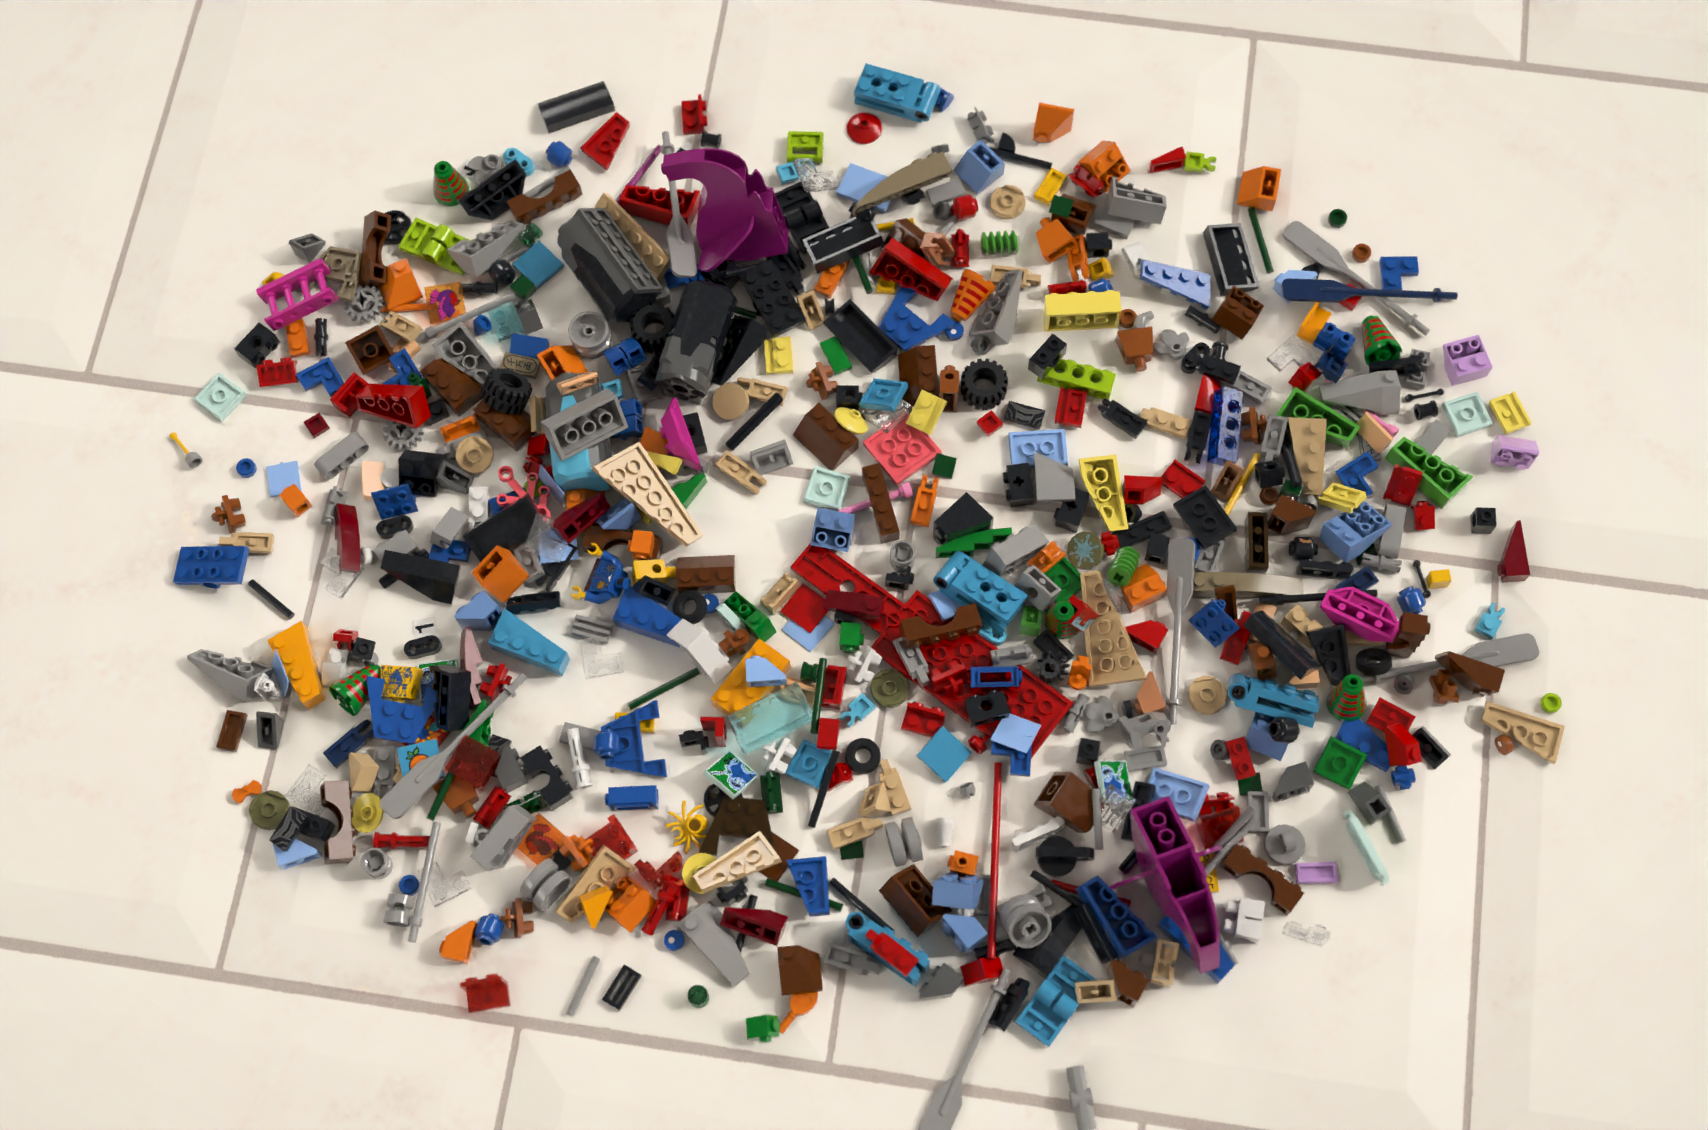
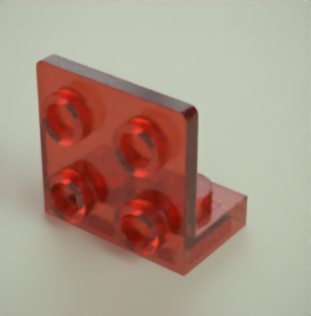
M465 735L445 769L472 784L482 792L497 768L501 755Z
M614 814L607 818L610 823L585 839L586 841L591 838L594 842L590 846L594 851L592 853L593 857H595L603 845L624 860L638 852L637 847Z
M676 851L657 871L648 861L644 863L641 859L634 865L638 873L656 889L657 887H663L666 875L676 874L683 867L682 863L684 860L681 853Z
M496 973L488 974L486 978L479 980L478 977L466 978L465 982L460 983V987L467 993L469 1013L511 1006L508 982Z

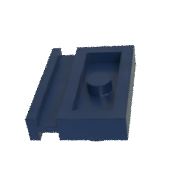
M1326 348L1314 368L1317 369L1318 367L1322 370L1321 373L1327 380L1337 383L1348 363L1333 353L1331 355L1328 353L1329 349Z

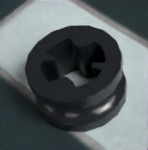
M825 299V315L833 314L835 312L834 299L830 301Z

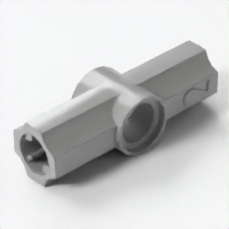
M1084 1065L1066 1068L1070 1087L1069 1098L1072 1110L1075 1113L1078 1130H1095L1096 1122L1092 1109L1093 1098L1091 1089L1088 1087Z

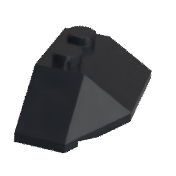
M514 159L468 191L458 202L468 216L494 220L509 209L508 200L523 193L526 173L518 161Z

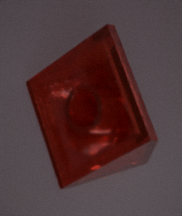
M1238 806L1199 816L1196 825L1205 850L1212 848L1240 817Z

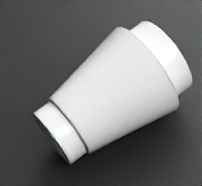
M937 818L935 826L939 842L938 846L950 847L955 826L953 818Z

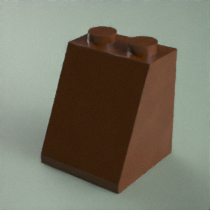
M1054 772L1034 805L1053 818L1061 817L1064 819V825L1077 833L1089 832L1094 826L1092 788L1072 772ZM1101 801V813L1105 808L1106 801Z

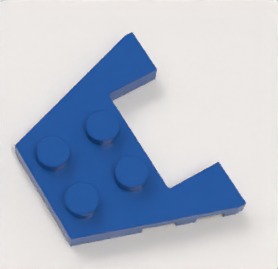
M900 286L878 328L903 352L926 343V340L941 335L947 329L951 330L956 327L955 322L944 313L929 326L905 306L916 296V291Z
M367 676L374 738L411 745L415 744L434 711V703L437 702L436 691L432 690L431 687H426L423 706L383 700L381 698L385 679Z
M657 700L601 727V730H613L620 737L619 754L611 760H605L606 767L668 777L665 759L644 760L640 721L660 718Z

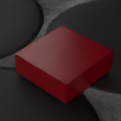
M320 412L304 421L314 439L330 429Z

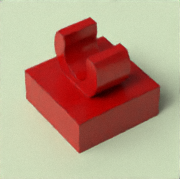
M992 410L977 420V425L988 437L1003 427V423Z
M339 629L333 633V641H338V649L343 648V642L347 643L349 651L353 649V642L358 637V631Z

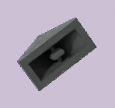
M313 233L289 240V245L295 255L308 263L312 262L326 244L325 240Z
M444 460L440 465L436 479L441 488L468 494L474 477Z
M257 711L258 747L278 749L284 720L277 713Z

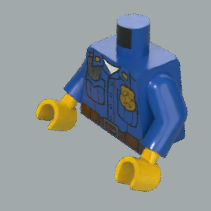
M591 543L597 549L595 552L587 551L591 556H600V558H597L584 592L581 591L579 586H573L572 589L579 593L576 595L571 594V597L574 600L585 598V601L602 604L612 598L620 597L622 589H628L631 582L627 578L628 573L623 570V564L616 556L605 550L604 552L601 551L597 544Z

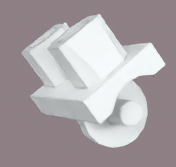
M865 645L862 652L857 650L855 656L848 655L847 659L852 661L849 666L853 670L851 677L860 683L861 681L871 682L874 673L867 668L870 663L878 666L882 657L868 645Z
M786 737L781 739L776 750L774 748L777 743L774 741L769 746H762L761 749L766 752L763 759L768 761L770 756H772L765 771H772L781 775L785 773L788 765L780 761L782 755L791 759L797 751L789 743L790 739Z

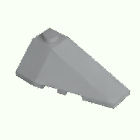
M510 220L493 227L490 233L476 234L477 238L473 240H461L448 248L447 251L464 273L476 277L480 276L490 268L523 230L524 224Z
M1021 270L1007 271L995 289L996 294L991 300H987L985 311L982 315L978 314L969 333L971 337L985 336L989 339L990 344L993 345L1009 344L1016 323L1022 276Z

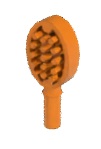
M818 992L792 995L790 999L791 1010L780 1024V1033L783 1034L797 1016L805 1015L815 1007L818 1000Z

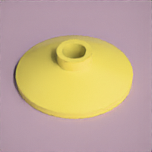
M839 407L835 410V419L843 428L855 434L866 433L868 424L857 410L846 407Z
M365 793L354 802L351 821L357 831L369 833L380 825L384 810L380 807L381 799L377 795Z
M697 853L686 860L682 868V879L688 889L695 893L704 894L692 875L715 861L716 858L707 853Z

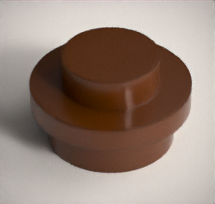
M1268 487L1261 490L1259 498L1263 504L1271 506L1278 501L1279 494L1275 488Z

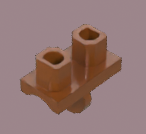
M816 362V367L809 374L810 379L806 381L808 388H813L814 391L819 392L821 400H826L830 394L836 393V385L838 383L837 381L829 382L828 378H831L833 375L831 365L823 366L822 362Z
M1255 406L1249 407V412L1240 414L1242 426L1251 424V429L1241 431L1242 439L1244 442L1254 441L1255 445H1260L1259 429H1261L1262 434L1265 433L1267 420L1265 415H1260V420L1258 421V413L1255 411Z
M223 495L222 510L219 506L215 507L216 512L211 517L213 521L219 522L220 526L225 525L224 520H226L229 533L232 534L236 532V528L245 526L246 520L244 514L233 515V511L241 510L239 498L229 499L228 495Z
M738 629L734 635L728 630L723 633L726 638L718 643V645L725 654L731 658L737 652L741 655L746 652L742 646L747 645L750 641V634L747 630Z
M1438 669L1437 675H1430L1429 682L1434 690L1433 699L1438 704H1446L1449 700L1458 703L1460 699L1456 692L1458 686L1456 682L1451 681L1452 674L1447 669Z
M515 898V901L512 902L513 915L511 908H506V915L501 916L500 921L506 923L507 929L513 928V922L514 938H521L523 935L533 933L534 931L533 921H523V915L532 914L533 905L532 902L522 901V898Z

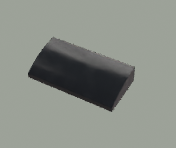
M604 81L537 103L548 133L615 111L614 103Z
M869 211L802 240L817 274L884 245L882 236Z
M1241 223L1207 225L1203 231V236L1220 296H1227L1233 286L1244 292L1258 289L1259 283Z
M851 299L823 322L871 374L887 365L900 354L899 348Z
M527 493L465 532L463 538L481 562L496 545L511 551L548 528L534 501Z
M1265 611L1251 614L1243 624L1251 634L1264 646L1268 647L1269 651L1300 680L1322 666Z

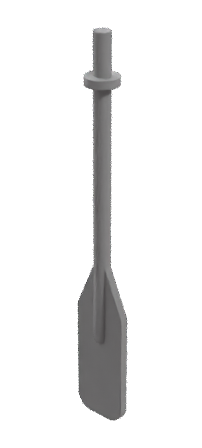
M663 131V145H661L660 151L664 155L674 153L675 148L670 143L669 132ZM668 181L673 212L672 220L666 232L671 271L676 277L693 278L697 274V265L692 232L680 215L676 181Z
M1293 221L1284 229L1283 238L1314 262L1319 263L1324 268L1345 274L1363 289H1376L1348 268L1335 247L1300 221ZM1375 297L1407 321L1406 326L1408 328L1412 325L1425 336L1430 332L1429 328L1417 320L1418 315L1413 314L1411 316L1388 297Z
M1189 538L1172 540L1169 544L1166 594L1174 613L1170 699L1166 700V705H1169L1171 725H1176L1177 706H1181L1182 703L1181 700H1178L1182 616L1193 594L1195 542Z
M1525 633L1479 642L1463 653L1462 656L1498 667L1534 660L1539 655V648L1534 636ZM1437 661L1390 669L1382 675L1364 674L1359 675L1363 683L1373 681L1374 684H1379L1380 679L1395 677L1402 673L1410 674L1442 668L1443 666Z
M521 673L509 686L504 684L502 686L504 691L444 751L418 762L381 799L380 807L391 818H401L439 780L448 757L509 696L512 698L516 696L514 691L527 677Z
M1004 967L997 984L991 985L990 989L993 990V993L956 1074L935 1092L918 1130H951L962 1106V1078L1000 995H1005L1007 992L1004 990V986L1011 970Z

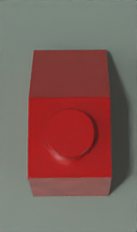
M1152 620L1125 627L1131 642L1154 654L1157 653L1168 632V628L1163 623Z
M1401 723L1384 726L1390 766H1409L1422 762L1419 742Z

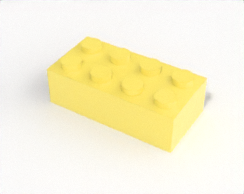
M1088 291L1086 293L1070 292L1067 294L1051 293L1045 295L1043 306L1044 332L1118 328L1121 316L1119 291Z

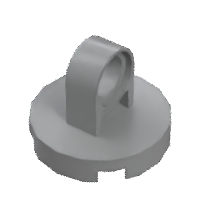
M1287 824L1277 825L1272 828L1264 841L1265 852L1269 859L1283 866L1292 865L1297 862L1304 854L1306 846L1301 832L1294 826Z

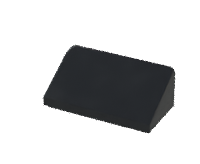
M644 575L632 586L637 593L666 606L676 591L675 588L647 575Z
M1424 726L1420 727L1412 735L1419 742L1421 756L1434 769L1451 756L1447 749Z

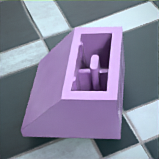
M1479 335L1443 345L1445 371L1452 386L1487 377L1493 368Z
M1497 435L1492 442L1490 463H1495L1498 466H1513L1520 470L1529 469L1539 455L1537 443L1532 440Z

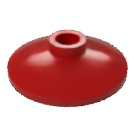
M868 112L855 114L847 123L848 136L859 144H869L876 141L882 132V124L879 118Z

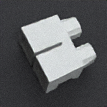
M1240 898L1239 901L1228 900L1226 912L1236 914L1235 921L1224 920L1223 931L1233 934V938H1242L1249 940V942L1257 943L1261 936L1265 902Z

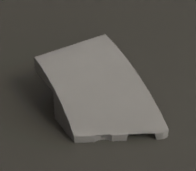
M1034 452L1036 502L1075 501L1072 468Z

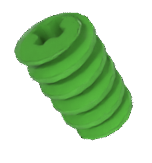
M1011 230L1010 236L1007 231H1004L1002 236L1000 231H997L995 236L990 231L988 237L985 232H982L981 254L985 250L987 255H989L991 249L994 254H997L998 249H1000L1002 254H1004L1005 249L1011 254L1012 248L1018 253V235L1015 234L1014 230Z
M1122 547L1117 551L1108 570V578L1114 585L1124 587L1130 583L1139 563L1140 555L1138 551L1131 547Z

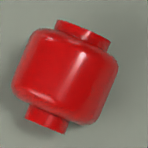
M971 195L956 197L953 200V205L950 206L951 213L958 220L975 217L976 212H978L976 198H973Z

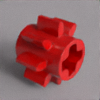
M1110 531L1101 533L1100 541L1104 546V553H1106V556L1114 555L1116 549L1120 548L1117 535H1112Z

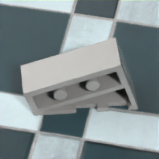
M1112 177L1107 193L1108 215L1129 218L1134 221H1145L1150 224H1161L1167 207L1166 196L1148 189H1144V191L1133 187L1134 184L1128 182V185L1118 182V178Z
M519 805L508 806L503 811L502 817L470 857L488 871L504 868L536 818Z

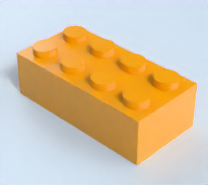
M761 639L756 641L711 697L714 707L742 727L746 725L776 687H748L745 659H750L751 656H761L770 661L784 674L791 668L790 660Z

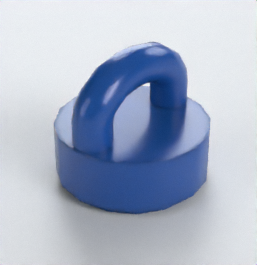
M479 315L473 320L476 335L485 334L492 328L491 321L484 315Z

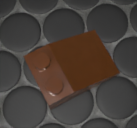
M1450 651L1435 655L1434 659L1445 669L1450 670L1452 676L1466 690L1472 691L1473 695L1484 697L1485 695L1491 696V694L1499 692L1505 669Z

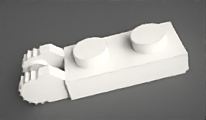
M488 486L469 487L470 529L489 518Z
M1061 817L1051 818L1049 824L1044 826L1040 824L1033 827L1032 831L1028 833L1021 832L1016 834L1011 844L1014 852L1058 834V832L1063 830L1064 819Z

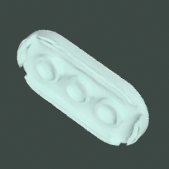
M1352 810L1344 812L1343 819L1348 820L1346 827L1371 874L1377 881L1380 880V886L1388 884L1390 881L1386 869L1360 821Z

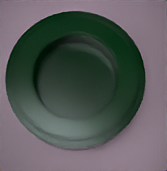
M1341 209L1332 210L1328 217L1329 224L1334 228L1343 227L1347 221V214Z

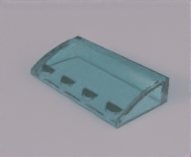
M795 682L728 715L727 718L741 751L748 754L810 723L813 712L799 684Z

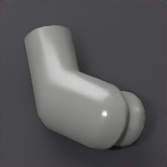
M1148 311L1138 315L1134 320L1132 329L1145 327L1147 321L1154 318L1153 312Z

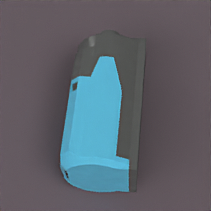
M566 372L552 379L545 387L547 418L603 391L604 386L599 377L597 376L596 384L566 395L560 394L557 383L584 373ZM610 437L563 461L560 460L550 444L553 477L564 493L565 491L583 488L599 492L613 489L610 484L592 470L594 466L612 457Z

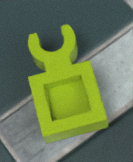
M1187 151L1184 171L1202 173L1203 168H1205L1209 172H1214L1216 166L1209 163H1216L1217 158L1214 156L1204 158L1205 153Z

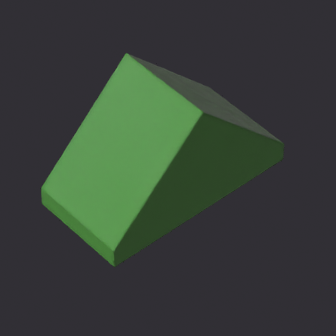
M1024 605L1020 634L1038 637L1043 612L1036 607Z

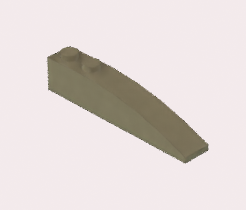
M933 152L922 160L918 158L912 161L910 165L896 171L881 181L855 205L852 211L853 214L948 178L952 168L944 152Z
M1194 572L1193 594L1191 598H1215L1214 588L1234 585L1236 598H1259L1274 596V594H1283V596L1303 594V581L1301 578L1269 574Z

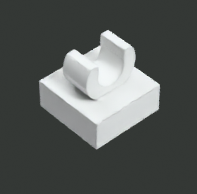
M471 822L465 842L467 845L475 847L476 842L480 844L483 841L479 839V836L481 834L487 835L489 832L486 829H481L479 824Z

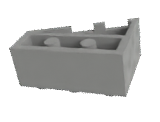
M1036 524L1029 528L1026 526L1018 534L1009 535L1004 542L993 544L982 565L1000 577L1006 572L1011 574L1014 572L1013 567L1021 563H1027L1046 547L1049 541Z

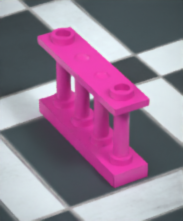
M322 258L256 289L257 295L265 304H269L271 316L264 320L273 331L281 329L339 300L330 287L327 288L324 276L330 274L331 271ZM317 280L321 292L311 296L308 284ZM301 288L304 300L295 304L291 292ZM285 296L288 308L278 312L275 300Z

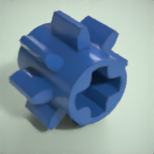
M1397 766L1395 771L1391 772L1392 783L1394 786H1399L1400 790L1410 789L1412 787L1411 783L1416 781L1414 770L1412 768L1407 769V766Z

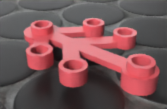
M502 466L499 468L498 477L500 481L507 482L519 496L513 497L499 494L497 496V504L504 507L507 504H511L527 493L534 500L535 486L539 481L538 475L535 472L527 475L528 487L526 493L513 478L514 474L511 467ZM509 474V477L504 478L503 475ZM530 477H535L536 479L531 481ZM541 486L539 488L540 501L537 508L545 516L544 520L547 524L551 518L550 511L546 508L550 489L547 486ZM543 490L548 491L547 494H542L541 492ZM501 498H505V499H506L505 502H500L499 500H500Z

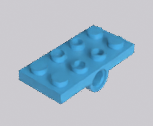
M1063 955L1015 1023L1049 1048L1080 1005L1077 1003L1075 983L1097 979Z

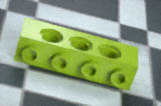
M1061 359L1043 380L1038 377L1037 382L1059 388L1063 387V389L1068 390L1070 388L1087 391L1088 396L1109 400L1116 374L1110 370L1096 369L1092 365L1078 364L1074 360ZM1056 369H1060V370H1062L1063 372H1062V373H1057L1055 370H1056ZM1074 374H1078V375H1080L1081 377H1080V378H1075L1073 375H1074ZM1092 379H1096V380H1098L1099 382H1098V383H1093L1091 380H1092Z

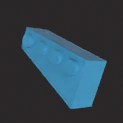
M504 608L488 641L492 650L563 676L570 661L568 653Z

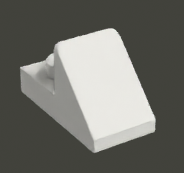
M330 648L327 662H322L321 664L323 687L329 688L333 683L345 678L351 654L350 651Z

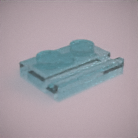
M512 301L487 311L499 342L511 338L512 333H524Z

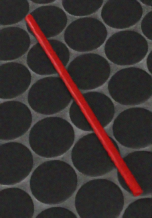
M1000 762L994 763L987 959L995 960L1002 787V763Z

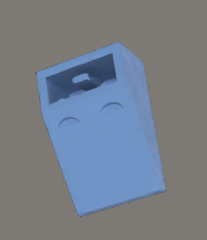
M1365 501L1356 509L1354 508L1352 514L1344 512L1323 523L1319 540L1346 563L1363 553L1392 526V523Z

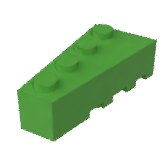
M1296 387L1276 414L1292 418L1327 419L1325 441L1345 448L1349 447L1360 429V426ZM1287 421L1286 427L1290 429L1289 422Z
M1403 437L1390 449L1385 459L1393 466L1398 464L1400 467L1405 466L1422 471V477L1417 488L1440 509H1443L1467 486L1473 476L1468 473L1466 475L1458 471L1459 468L1444 463L1437 455L1433 456L1425 452L1426 449Z

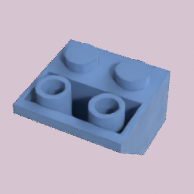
M980 140L966 151L953 171L978 195L1004 175L1005 163Z
M817 507L810 545L848 552L855 514Z
M483 590L480 593H476L466 606H461L456 611L454 617L463 630L470 626L471 631H491L496 627L502 611Z
M1255 712L1245 738L1248 748L1281 761L1289 743L1276 742L1269 734V724L1276 717Z
M957 873L941 875L933 883L932 905L972 910L977 907L984 880L978 879L976 875H965V877H958Z
M951 914L942 916L941 929L947 937L952 936L955 941L954 945L960 953L965 952L968 955L986 941L988 933L975 917Z

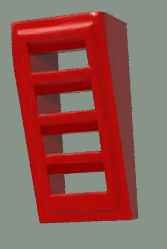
M1183 146L1151 160L1149 173L1184 167L1186 155Z

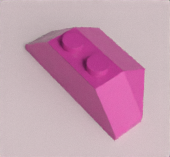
M672 398L660 420L662 427L659 428L662 439L666 438L668 444H665L668 455L672 454L673 457L684 459L683 465L697 471L702 470L677 398Z
M1355 587L1328 590L1320 605L1321 610L1333 624H1344L1345 630L1368 641L1393 642L1399 629V621L1388 603Z

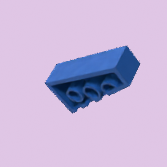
M631 586L625 589L613 616L615 626L680 647L667 634L682 619L650 598L637 593Z
M1099 876L1092 878L1075 889L1083 903L1089 902L1118 960L1128 956L1158 937L1145 926V923L1130 910L1126 903H1123L1116 896L1117 894Z
M1165 916L1156 927L1172 942L1178 943L1179 948L1193 960L1186 936L1170 917ZM1220 942V967L1205 972L1217 984L1235 966Z

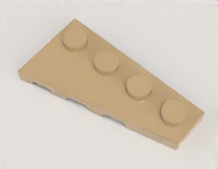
M1288 417L1295 457L1302 477V485L1304 486L1302 489L1303 494L1322 495L1327 419Z
M1488 701L1484 704L1480 722L1508 736L1514 742L1550 763H1556L1564 725Z
M759 831L692 876L703 893H706L782 861L761 831Z
M603 845L556 907L555 912L570 923H573L584 913L578 896L603 886L611 889L626 875L636 870V868Z

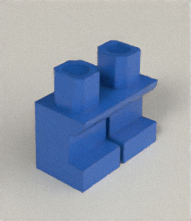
M1326 322L1317 335L1313 346L1324 352L1326 348L1330 349L1333 345L1329 353L1331 355L1334 353L1342 360H1345L1352 350L1356 339L1352 337V334L1336 328V325Z
M633 337L626 338L620 344L609 347L603 352L616 376L630 369V365L634 367L647 360L641 345Z
M635 398L619 402L628 428L612 435L611 438H621L626 441L629 437H642L644 432L642 404Z

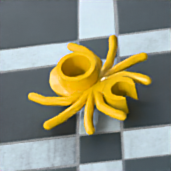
M683 800L682 818L674 812H668L669 815H672L680 822H672L665 827L669 828L678 825L671 832L678 829L680 836L674 839H682L675 842L673 846L676 847L682 844L687 838L685 850L687 854L690 849L691 839L699 848L701 847V844L695 837H706V835L698 834L706 830L708 821L705 816L700 814L690 817L696 810L702 808L703 804L694 807L687 814L686 819V801Z

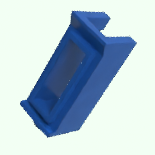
M1018 666L970 667L971 688L1019 687V682H1022V670H1018ZM1011 672V681L980 682V673Z
M656 785L608 787V793L605 794V805H608L610 811H613V808L615 810L651 809V807L659 809L658 789Z

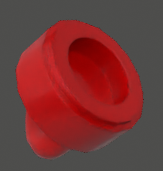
M973 735L968 740V744L976 753L982 754L987 750L985 743L988 741V736L978 737Z

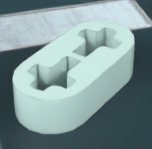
M723 602L715 608L718 615L734 631L747 629L745 624Z

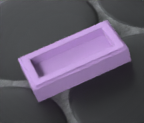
M1336 862L1294 864L1296 884L1338 883Z

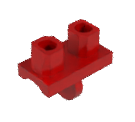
M954 660L947 665L948 671L942 672L940 668L931 670V679L935 692L948 691L950 689L954 693L959 692L957 686L963 684V681L968 679L964 664L960 665L957 660Z
M500 663L499 666L489 665L486 675L494 678L493 682L490 684L483 681L479 691L488 696L491 701H494L504 691L502 688L504 684L508 686L511 684L512 677L507 675L509 670L505 668V664Z

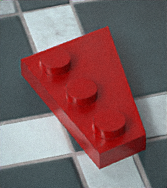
M616 112L580 147L581 151L608 171L630 127V122Z

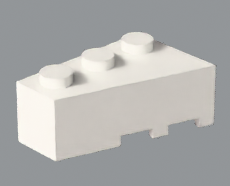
M682 618L667 634L670 639L680 645L679 649L682 652L685 651L691 658V662L713 683L717 684L732 669V666L728 663L730 659L718 650L720 648L714 640L708 638L710 634L703 627L699 629Z

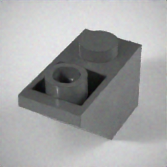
M522 299L514 305L526 335L543 329L532 299Z
M509 744L505 745L495 771L506 793L527 784L526 777L529 776L524 765L520 766L517 761L520 759L516 748L511 749Z
M1306 762L1292 765L1285 769L1272 795L1273 800L1279 798L1280 801L1291 798V794L1298 793L1303 795L1310 792L1314 782Z
M1365 781L1347 792L1370 826L1386 817L1392 811L1381 793Z
M945 963L941 967L937 965L931 973L933 976L929 983L925 982L920 988L919 992L921 994L919 999L927 1001L952 997L963 982L964 977Z

